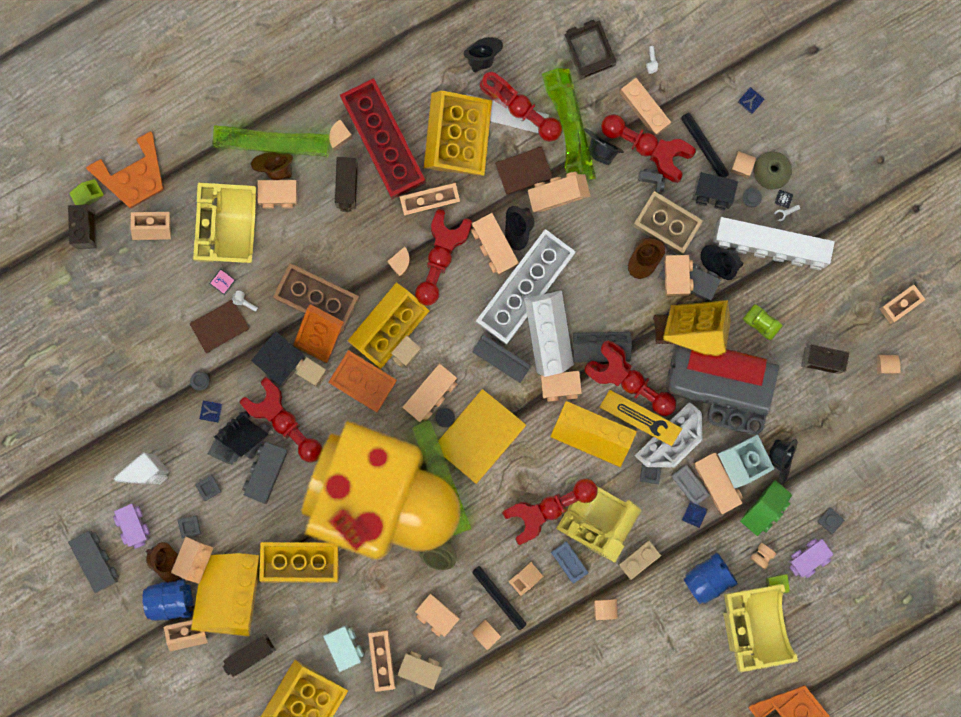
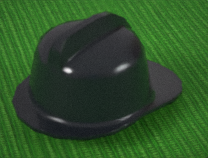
M487 37L476 41L466 49L463 55L468 59L472 71L476 73L482 69L490 68L495 55L502 50L503 43L498 38Z
M584 129L592 137L589 151L596 161L610 165L618 152L624 153L619 147L606 142L589 129Z
M511 206L506 211L505 238L514 250H522L528 243L529 232L535 224L530 208Z
M710 244L706 245L701 251V261L704 267L725 280L734 279L737 271L744 264L740 260L738 253L732 249H723Z
M776 439L770 450V461L780 471L779 479L782 484L785 483L790 472L792 459L798 444L796 439L792 440V442Z

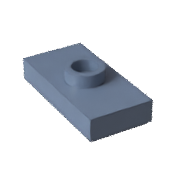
M567 541L551 552L573 584L589 573Z

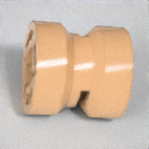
M760 543L758 551L753 553L750 559L766 570L770 559H774L777 554L763 543Z

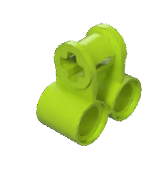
M756 304L743 317V320L748 325L756 329L769 341H772L783 327L778 320L769 316L764 309Z

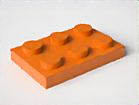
M310 304L293 346L327 363L344 322Z
M348 350L328 383L378 413L397 380Z

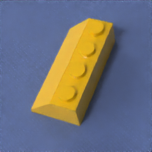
M396 282L347 341L378 368L382 369L392 357L391 353L406 336L413 332L430 310L420 304L417 298Z
M565 401L550 437L621 467L637 431Z
M260 542V582L339 583L338 546L331 543Z

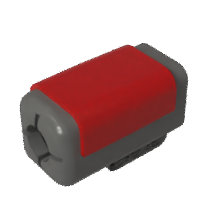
M680 345L674 349L670 363L672 368L669 369L666 380V391L669 394L710 404L707 419L713 426L756 435L763 431L773 399L779 365L768 363L766 358L726 349L725 353L717 356L703 354ZM714 412H719L722 416L721 421L718 423L712 420ZM733 416L740 418V425L738 427H734L731 424ZM753 420L759 423L757 431L750 429V423Z

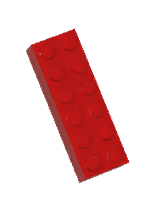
M373 78L340 94V98L391 200L425 184V178L375 79Z

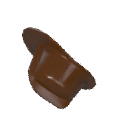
M263 153L252 160L251 168L258 172H265L272 180L291 178L293 156L291 154Z
M649 237L643 238L636 243L634 252L628 262V271L631 276L643 279L655 271L665 254V246L660 240Z
M160 542L155 547L145 551L148 567L156 572L165 582H177L181 578L171 573L178 554L168 543Z

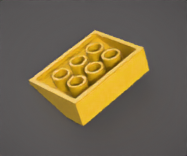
M442 90L431 93L424 158L425 169L484 176L492 100Z
M728 300L671 305L664 340L703 354L717 356L725 353L731 323Z
M482 389L433 448L477 485L522 432L526 424Z
M242 553L210 555L198 584L191 630L250 636L260 569L259 555Z
M294 660L261 717H333L348 690L314 669Z

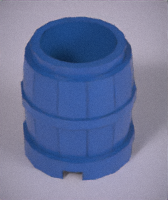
M717 552L711 555L710 559L696 565L683 578L699 604H706L718 598L730 587L733 588L738 585L735 577Z
M188 580L161 582L160 584L150 585L143 590V608L147 619L159 621L179 617H192L193 611H189V606H193L190 584H185Z

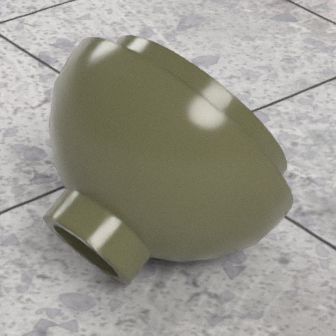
M771 151L762 154L754 165L755 179L766 189L774 190L785 186L792 175V166L789 159L779 152ZM771 166H777L778 171L773 172L771 170Z
M451 539L433 550L419 551L422 561L427 566L436 570L453 568L457 559Z

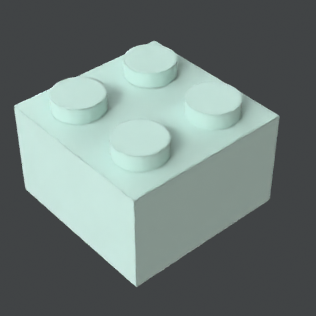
M758 434L718 453L734 489L746 485L774 470Z
M345 625L323 636L339 672L362 662L364 652L361 646H357L354 641L356 635L352 627L348 628Z

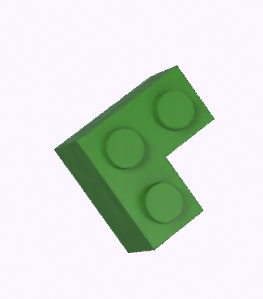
M774 480L764 490L759 499L747 510L740 522L756 536L762 531L766 533L772 527V522H778L783 516L782 512L791 504L788 501L792 494Z

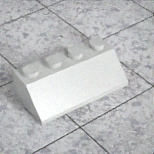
M562 291L526 298L525 304L537 373L544 377L563 373L573 366L574 363Z
M143 453L114 479L118 482L160 485L168 479L167 474L170 471L155 454Z

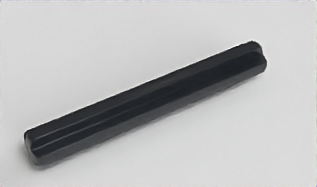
M690 113L684 114L681 120L717 175L726 178L729 172Z
M480 566L475 568L472 574L516 628L522 630L527 625L523 618Z

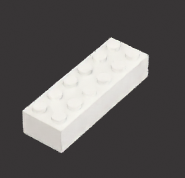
M724 217L717 221L713 244L723 249L733 248L740 254L751 252L754 253L755 257L759 258L770 256L773 257L772 260L777 262L788 260L792 261L791 264L796 266L807 264L814 270H821L830 264L835 241Z
M545 229L478 317L476 323L507 346L528 318L525 299L546 294L576 252Z

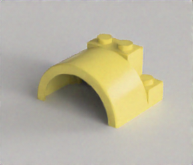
M198 183L194 261L252 262L256 209L255 186ZM215 198H217V206L212 205Z
M597 486V497L590 503L577 501L571 504L556 529L615 563L624 548L622 544L639 517L641 509L631 501L627 500V502H624Z
M783 584L724 594L727 612H724L723 616L729 649L735 653L739 672L798 661L797 654L790 645L783 618L782 596L785 592Z

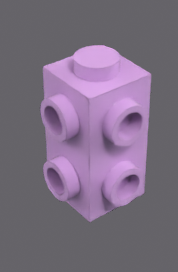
M130 504L115 510L113 518L117 527H121L123 533L120 535L125 545L128 544V547L134 546L135 549L146 545L145 541L149 540L148 535H150L147 524H143L141 520L143 514L140 507Z
M814 538L806 544L808 548L803 551L799 549L791 555L792 559L789 561L791 566L789 568L795 576L799 575V577L803 578L805 576L808 578L816 572V567L819 565L823 567L831 561L830 557L834 554L823 539L817 540Z

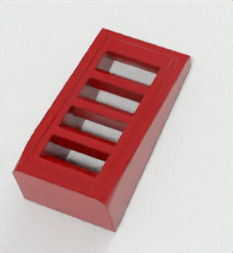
M345 508L328 521L355 551L371 538ZM345 515L347 519L338 526L336 523ZM351 522L352 525L343 532L342 528ZM356 527L358 531L349 538L347 535ZM362 534L363 537L356 544H354L352 541L357 536Z

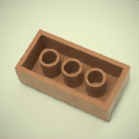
M289 263L273 296L275 300L303 314L306 313L307 308L311 304L344 322L341 329L343 333L360 300L359 296Z

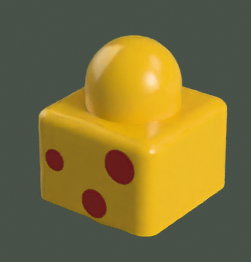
M347 421L341 436L331 433L325 443L311 478L301 514L311 517L305 534L369 558L380 559L390 552L393 544L414 551H428L446 543L458 527L460 503L449 483L439 476L420 470L423 464V453L417 446ZM343 508L371 537L357 551L328 522ZM344 515L336 524L339 526L347 519ZM351 522L342 528L343 532L352 525ZM355 527L347 536L350 538L358 529ZM360 534L352 542L356 544L363 535Z

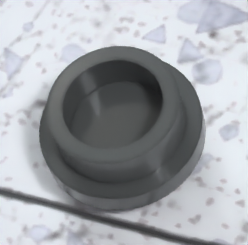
M750 188L743 194V202L748 207H756L762 201L760 191L755 188Z
M195 372L190 378V384L195 390L202 391L208 387L209 377L204 372Z

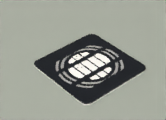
M779 190L775 204L789 208L793 194Z

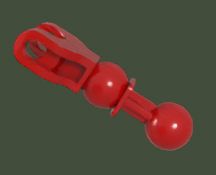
M488 72L483 76L479 85L480 90L503 107H508L509 113L512 116L523 118L522 122L528 119L536 125L539 136L543 140L553 142L561 136L562 125L557 119L542 117L533 110L536 105H532L527 96L518 94L498 74ZM487 81H491L494 84V86H489L487 84Z
M616 114L606 116L601 123V130L606 137L611 139L622 137L633 143L632 150L635 147L641 156H651L649 160L656 164L658 173L674 183L681 181L682 171L674 166L673 158L680 156L690 159L696 153L692 145L681 139H673L671 141L660 139L658 142L657 137L653 134L642 133L643 129L638 134L625 127L623 118Z
M437 209L431 223V232L435 238L434 248L428 254L427 268L430 270L426 281L420 283L415 290V297L418 302L425 306H430L437 302L440 295L439 288L437 287L439 276L441 273L445 274L446 268L451 264V254L454 248L467 241L472 226V220L465 218L458 229L449 230L443 223L445 211Z
M607 340L601 345V353L608 359V364L602 365L596 361H590L585 366V373L597 383H613L616 386L621 384L625 392L635 394L634 398L641 394L652 402V408L659 416H669L676 409L674 396L668 392L657 393L647 385L649 378L645 380L641 372L630 370L632 366L626 361L624 350L612 341Z
M264 377L261 380V385L266 391L264 401L253 403L247 397H243L239 401L240 404L252 417L267 419L272 423L277 433L282 434L286 439L290 437L299 446L298 454L303 461L308 463L317 461L323 450L321 443L314 438H306L298 429L300 425L296 422L295 416L291 412L286 411L282 406L281 390L270 379Z
M586 478L580 479L575 483L573 491L563 496L560 494L547 496L541 503L536 505L519 502L504 510L502 514L505 519L517 516L524 520L525 530L515 538L517 544L521 545L537 537L542 530L544 522L558 519L562 513L568 511L567 506L577 501L581 503L592 502L597 497L598 488L594 481Z

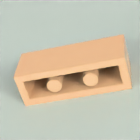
M637 78L621 89V96L651 134L658 136L670 126L671 121Z
M577 172L568 173L566 178L563 179L561 177L552 178L550 183L547 184L545 182L534 184L535 188L528 190L533 212H544L590 197L585 174H577Z
M456 183L399 196L404 215L460 202Z
M492 213L472 223L473 229L470 231L475 240L479 238L482 244L479 248L484 257L488 255L491 261L488 264L493 273L497 272L498 276L518 266L519 262Z
M439 363L402 408L420 423L423 420L426 422L432 416L431 410L434 406L439 407L445 400L443 397L447 391L451 393L458 385L456 383L457 377Z
M714 452L693 463L720 514H724L743 504L741 501L743 496L738 488L734 489L727 472L723 468L719 455H716Z
M389 630L369 632L375 692L393 690L396 686Z

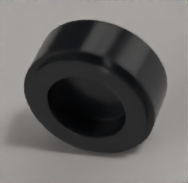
M442 408L436 413V422L439 426L449 427L454 423L455 416L450 409Z

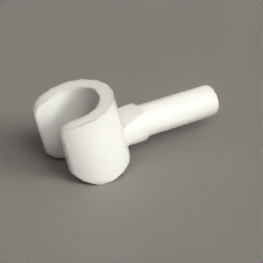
M654 46L649 47L651 62L646 63L649 74L658 70Z
M796 205L784 211L777 210L774 213V215L779 212H782L784 214V217L782 219L777 220L781 222L786 218L787 215L799 210L800 206Z
M236 291L233 295V303L235 305L247 306L256 312L258 308L244 300L245 293Z

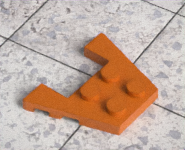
M151 131L136 139L145 157L112 176L102 159L86 167L91 174L130 209L164 190L154 136Z
M805 685L748 706L755 717H766L774 709L781 717H830Z

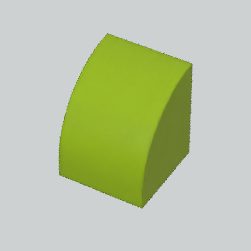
M96 179L82 182L69 193L75 205H90L104 196Z
M787 574L766 577L767 587L783 584L785 588L783 594L789 593Z

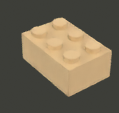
M654 191L633 227L653 239L660 240L664 246L677 254L683 255L703 220Z

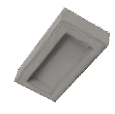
M687 464L671 476L694 506L710 495Z

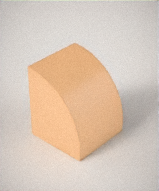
M341 120L332 126L329 134L330 144L334 151L352 139L351 133Z
M738 151L730 172L748 179L754 167L756 157Z
M405 247L387 261L400 278L407 272L410 265L409 253Z
M877 355V374L900 373V359L898 355Z
M530 562L508 582L522 596L544 576Z
M617 599L594 600L595 620L618 619Z
M486 619L471 632L486 650L501 638V635Z

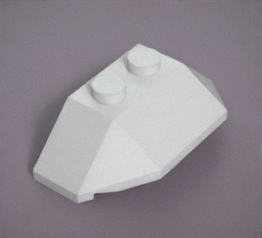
M689 402L670 420L673 424L683 428L672 446L653 437L635 455L646 467H675L702 441V413Z

